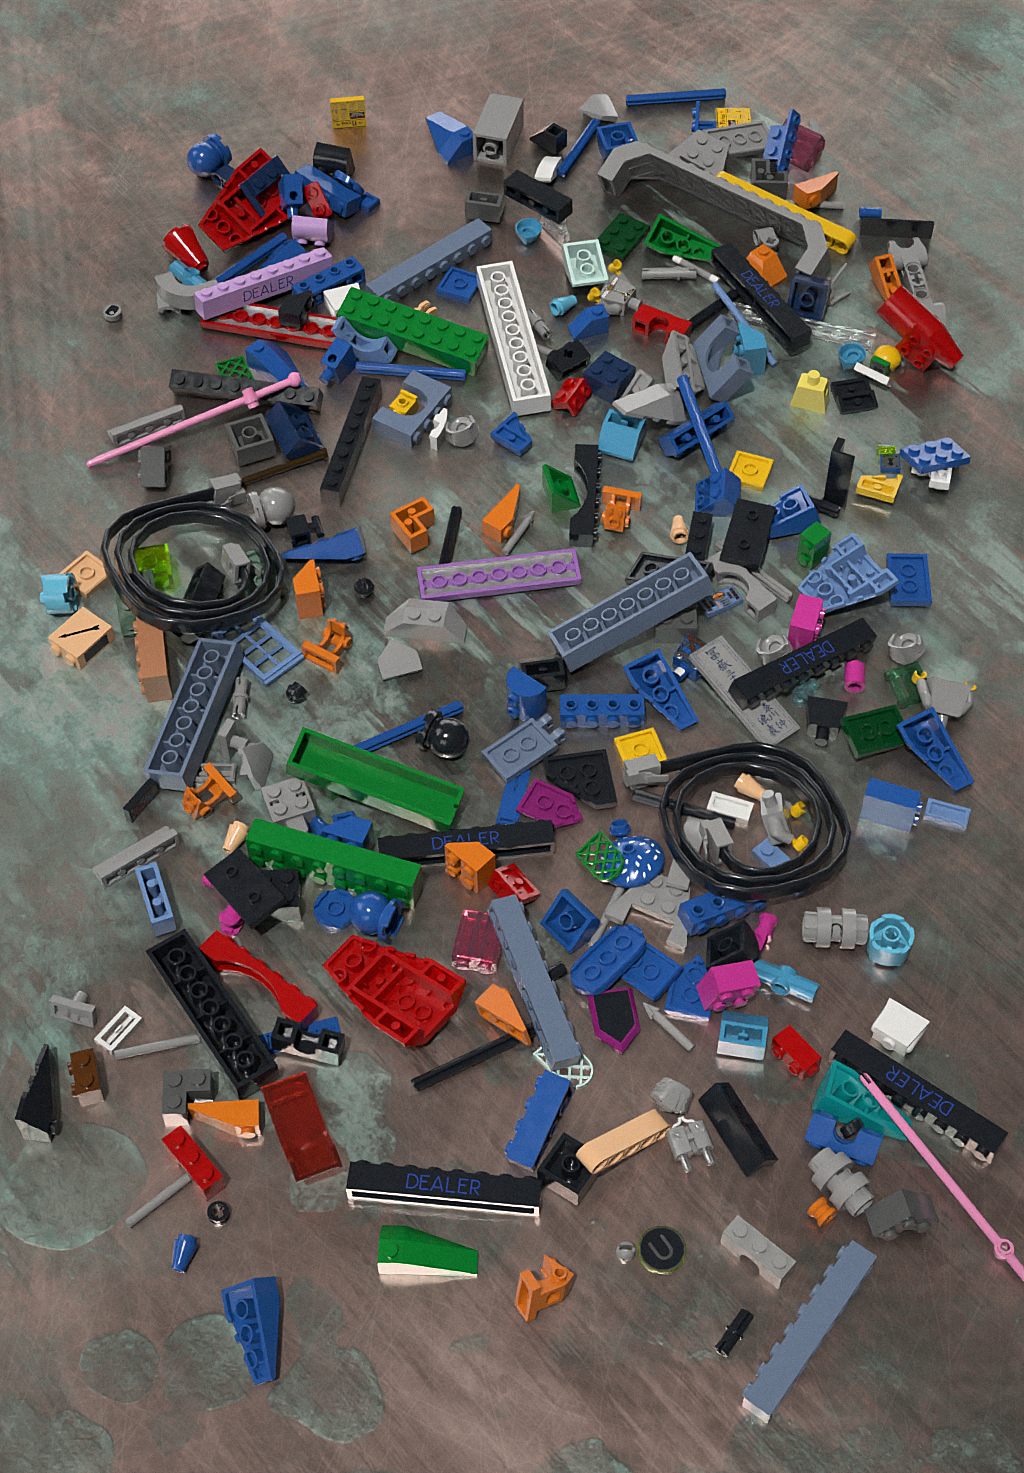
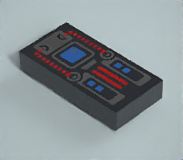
M148 779L123 807L127 821L133 823L159 794L155 780Z

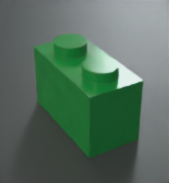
M817 521L800 534L796 558L801 565L806 566L810 570L819 565L824 556H828L832 533Z

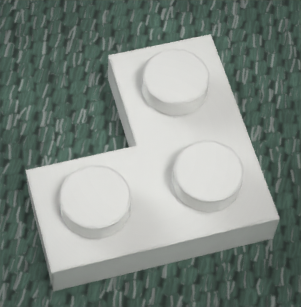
M912 467L911 473L919 476H930L929 487L937 490H948L952 468L920 474Z

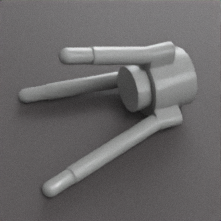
M845 263L840 268V270L831 280V287L843 273V271L847 267V263ZM830 287L827 305L833 306L837 301L850 295L851 292L848 291L834 298L835 293Z

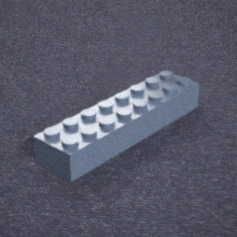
M689 552L547 631V634L554 649L562 657V661L568 670L572 672L712 594L714 589L708 574L692 553Z
M206 638L198 639L143 770L145 778L147 780L150 778L155 780L158 788L185 791L187 786L189 788L192 787L244 658L237 642Z

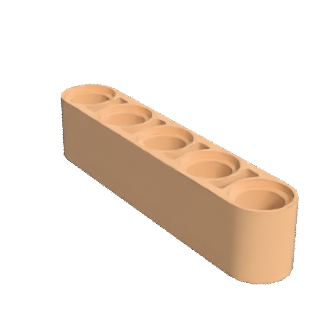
M652 1109L587 1142L578 1150L576 1157L591 1174H596L661 1140L672 1127L656 1109Z

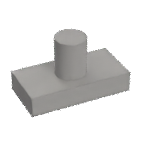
M227 718L218 733L223 759L231 761L236 750L239 747L247 746L250 740L239 737L235 721Z
M77 991L72 1000L53 995L49 1001L51 1017L94 1028L97 1022L96 1006L86 1004L89 997L83 991Z

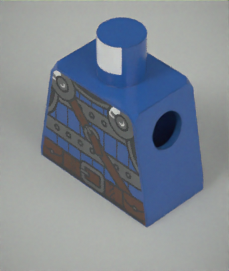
M690 632L673 656L672 667L675 669L673 674L678 682H681L685 677L693 682H697L703 677L688 658L690 654L707 643Z

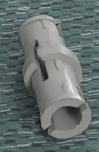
M530 308V310L526 309L531 328L537 331L543 340L549 339L552 336V331L545 325V320L539 317L533 308Z
M237 677L235 680V693L232 695V717L239 719L241 714V719L245 718L246 703L249 700L247 695L249 680L246 677H241L240 682V677Z

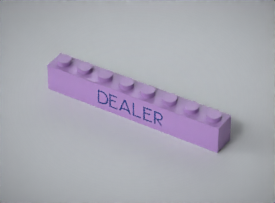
M322 247L217 285L203 288L200 291L194 292L196 311L204 320L291 290L292 285L333 266V257Z

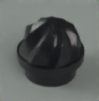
M365 577L358 579L354 585V591L359 597L368 598L374 591V584Z
M295 681L292 685H288L286 696L290 702L298 703L306 698L307 690Z

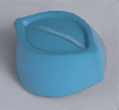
M531 217L520 220L516 224L515 229L521 242L528 246L540 236L542 225L538 220Z
M846 343L839 348L838 357L843 370L854 369L857 362L861 364L864 361L866 350L860 343Z

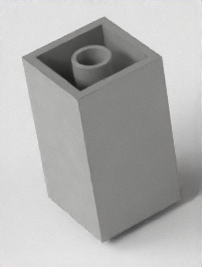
M490 93L473 131V159L475 161L501 166L508 165L524 126V99Z

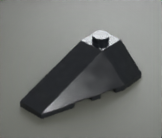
M44 1044L35 1063L36 1075H30L29 1091H23L15 1121L24 1139L51 1143L53 1135H56L58 1132L59 1121L57 1120L53 1054L49 1045Z

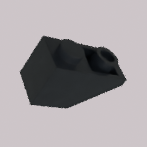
M552 123L530 137V141L557 155L567 147V130L556 123Z
M311 290L283 300L278 310L280 325L301 329L303 323L307 322L308 313L314 308L315 300L312 297Z

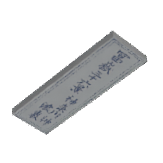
M722 635L689 655L688 659L758 742L779 745L800 730L798 724L775 697L770 700L764 699L753 708L748 707L742 710L728 692V689L734 679L752 670Z

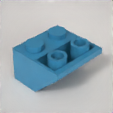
M738 323L739 334L734 338L735 344L732 346L733 355L749 360L753 375L764 374L767 356V344L764 334L743 323Z
M609 409L597 444L599 445L598 452L633 461L645 435L646 419L625 416L619 411Z
M723 1010L717 1053L763 1060L769 1017Z

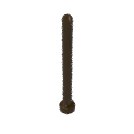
M322 446L317 452L242 477L241 485L258 481L320 458L323 460L329 459L325 446Z

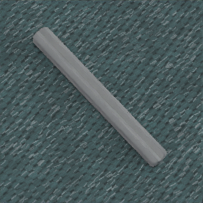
M718 539L714 543V549L718 552L721 551L724 541ZM745 567L755 579H758L762 585L785 602H789L793 598L792 591L761 568L758 570Z

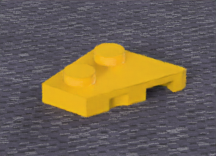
M862 475L855 493L883 502L894 503L903 475H897L896 478L886 479V475Z

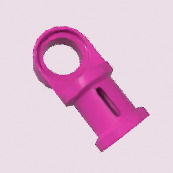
M761 913L759 915L758 927L753 931L759 944V950L762 949L765 942L772 941L773 929L778 925V918L770 913Z

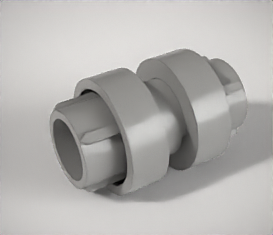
M816 907L815 912L806 911L803 914L802 939L805 942H814V947L829 948L830 942L833 941L839 942L840 949H854L855 944L864 945L867 943L868 916L866 914H856V909L841 908L840 915L831 914L830 907Z
M826 1147L817 1153L808 1164V1167L815 1173L811 1181L822 1193L828 1190L831 1191L832 1195L829 1201L840 1213L848 1210L854 1218L865 1212L864 1209L870 1207L875 1201V1197L869 1191L872 1183L861 1171L853 1174L851 1169L854 1163L844 1152L835 1154L830 1147Z

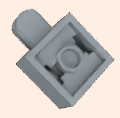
M294 777L261 788L263 803L270 822L310 833L307 823L310 824L311 820L316 817V813L304 780Z

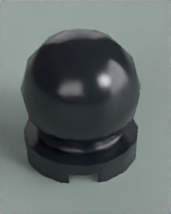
M429 710L423 721H426L423 731L418 730L415 745L422 750H427L430 747L432 752L440 758L452 759L460 756L466 751L470 742L466 726L457 718H442L441 711Z

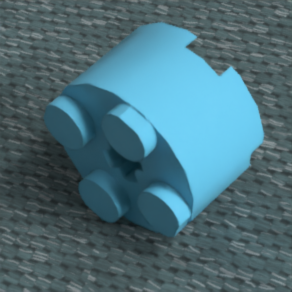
M73 573L42 575L43 592H40V603L45 604L46 613L50 615L75 613L74 610H77L79 605V593H75L73 585L77 583L75 575Z
M884 914L881 918L871 923L866 949L872 962L884 966H901L904 964L905 960L909 957L915 938L914 929L904 921L905 918L895 914Z

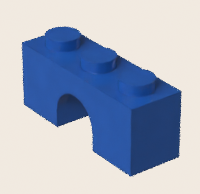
M819 1109L814 1111L804 1138L809 1141V1145L819 1149L830 1147L835 1154L844 1152L847 1156L854 1158V1162L867 1167L869 1164L873 1166L884 1134L861 1127L857 1137L852 1140H845L836 1132V1124L839 1117Z

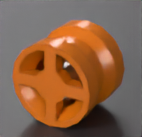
M824 1196L819 1198L807 1211L810 1217H814L817 1220L820 1228L831 1222L838 1213L835 1207H831L828 1204V1200Z

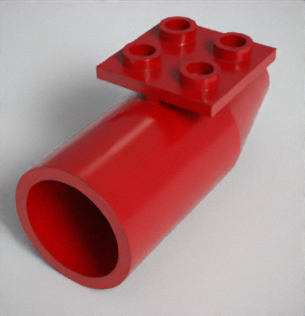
M900 285L876 311V314L903 338L895 348L920 372H923L933 361L951 370L964 356L943 322L903 285Z

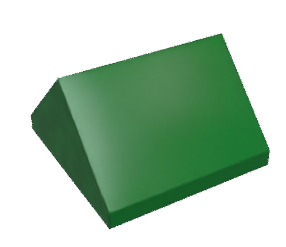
M544 464L542 466V485L551 513L579 508L581 504L572 477Z

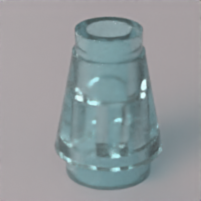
M811 678L793 689L791 695L793 703L800 707L807 705L808 696H814L819 688V683Z

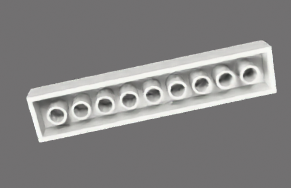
M508 261L477 266V284L512 413L515 412L518 416L551 411V394L513 262Z

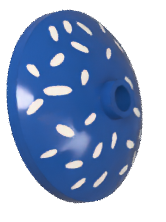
M631 835L612 842L623 855L625 866L617 878L609 881L610 884L623 888L638 887L652 881L663 869L665 862L664 853L661 846L655 840L645 836ZM609 845V850H615L611 845ZM608 853L607 860L613 859L614 853ZM604 854L600 855L599 860L604 859ZM616 862L615 869L619 868L621 862ZM603 863L599 864L600 870H602ZM606 863L605 869H611L612 863ZM610 872L604 873V878L610 877Z

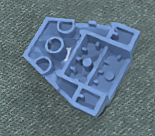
M851 533L832 547L833 552L828 558L824 556L821 560V566L817 570H812L797 588L801 594L824 599L822 608H826L825 613L881 595L899 584V580L888 568L882 570L867 555L864 543L854 533Z

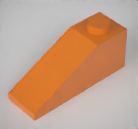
M835 171L795 184L793 201L805 210L819 206L837 189L839 173Z
M892 253L874 257L868 264L873 282L884 301L901 285Z
M516 484L482 519V533L499 543L509 538L514 531L520 502L519 484Z
M492 984L475 1001L479 1015L529 1046L531 1044L530 1037L513 1003L511 993L504 987L500 988Z
M259 1099L188 1103L190 1117L237 1137L253 1138L255 1135H261V1106Z

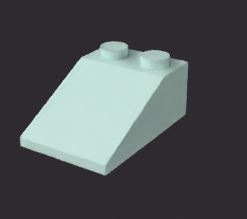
M598 239L563 244V264L572 287L609 282Z

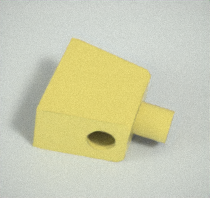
M811 370L808 374L802 373L790 406L825 414L830 400L828 379L820 377V373L817 370Z

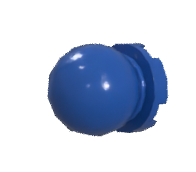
M210 133L204 137L203 142L193 145L188 152V167L199 177L212 176L213 172L223 165L229 164L232 160V154L228 145L225 147L220 141L222 138L217 134Z
M365 891L357 895L350 903V921L354 928L361 933L370 935L378 933L379 940L390 943V937H396L402 926L405 916L401 915L402 908H406L405 901L397 898L389 901L387 896L377 891Z

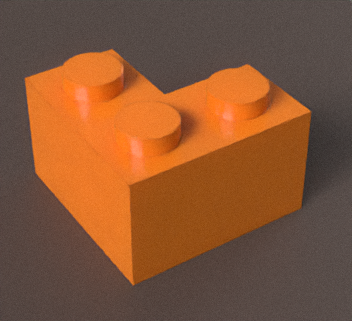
M424 496L390 512L391 529L411 554L428 546L426 528L435 524L434 508Z

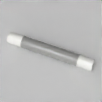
M673 256L672 261L685 268L696 267L697 275L712 283L720 282L719 277L679 256Z

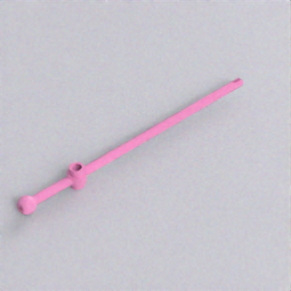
M292 372L287 379L255 392L252 387L242 390L243 397L99 455L88 460L86 464L88 467H93L244 404H247L249 409L260 405L258 402L259 398L288 386H300L302 383L298 372Z
M863 1073L868 1080L867 1082L860 1075L862 1083L992 1242L995 1257L999 1260L1007 1261L1024 1282V1266L1013 1254L1014 1246L1012 1242L1007 1239H1001L870 1076L867 1073Z

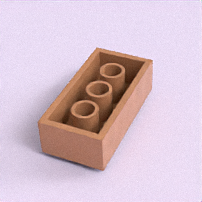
M136 617L137 621H133L134 633H137L134 640L136 650H138L136 661L139 671L137 673L139 683H141L142 695H146L148 703L172 700L166 631Z

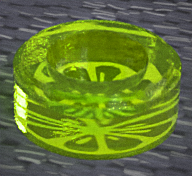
M878 444L876 452L879 454H895L896 445Z

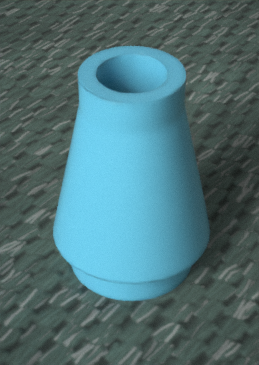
M574 295L555 298L549 305L550 311L554 316H562L577 304V299Z

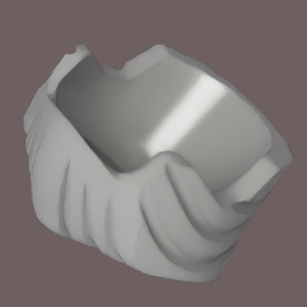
M471 415L468 418L459 417L453 422L449 421L445 427L447 440L449 443L457 445V447H465L473 443L480 431Z
M906 633L901 636L893 634L889 642H887L889 656L896 663L902 665L913 663L925 651L921 636H916L912 633Z
M772 635L765 640L759 639L756 647L758 660L763 665L793 651V647L785 635Z
M667 1077L657 1082L650 1093V1097L653 1098L652 1100L655 1101L661 1111L676 1114H687L690 1100H692L694 1095L693 1091Z

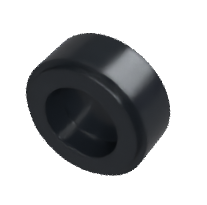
M857 1117L842 1126L840 1132L845 1138L859 1130L864 1124Z

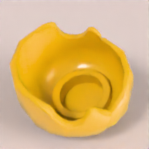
M891 345L879 346L872 355V357L875 355L890 362L891 371L900 366L902 360L901 353Z

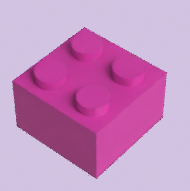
M799 594L788 634V640L793 647V651L819 639L818 635L821 633L824 622L822 620L826 608H822L824 599Z
M753 960L711 967L696 987L704 1010L718 1012L729 1006L739 1008L746 1005L747 1001L755 995L761 983Z

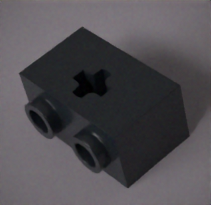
M579 339L566 343L558 350H552L547 356L545 366L559 382L587 367L591 355Z

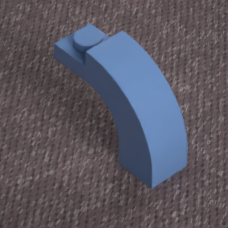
M344 316L338 317L331 329L336 337L352 344L355 358L361 362L390 363L398 350L387 336L379 339H370L362 336Z

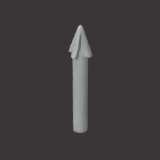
M535 511L522 517L523 521L502 549L504 555H509L527 527L532 526Z
M643 1002V1006L651 1020L657 1021L689 1052L695 1048L696 1045L659 1012L660 1008Z

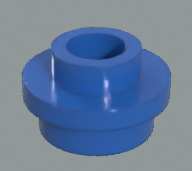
M625 819L612 821L609 828L610 834L617 838L625 837L631 831V826Z

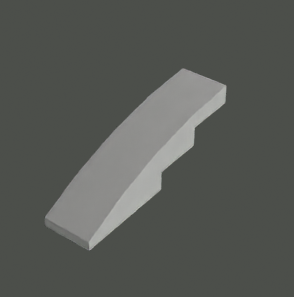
M688 816L683 830L688 841L700 854L703 838L699 832V825L703 819ZM673 858L666 886L687 891L691 880Z

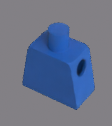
M283 174L278 183L281 210H287L288 219H292V215L298 216V210L303 205L301 174Z
M338 337L335 338L320 362L323 373L320 375L319 380L323 384L328 385L331 380L338 384L342 383L355 369L357 361L352 344Z

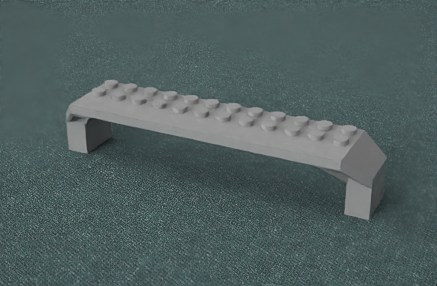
M635 141L614 148L597 173L603 191L616 198L620 197L631 178L660 180L760 228L772 227L777 236L807 249L795 267L796 273L823 279L831 267L828 246L822 226L818 221L808 220L804 215L793 213L783 205L778 206L768 198L763 199L753 191L748 192L738 184L733 185L723 177L718 178L708 170L698 169L693 163L688 164L677 156L668 155L662 149L657 150L647 142Z

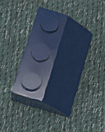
M278 400L265 416L269 423V428L273 431L276 441L280 444L282 452L287 458L297 459L317 452L320 447L325 446L306 410Z

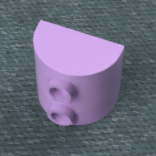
M292 215V237L302 245H307L308 241L315 242V246L325 247V243H330L332 240L335 224L328 219Z

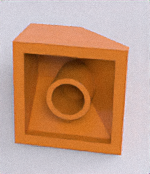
M765 244L760 245L747 256L746 259L751 266L768 281L772 288L787 279V274L776 252Z

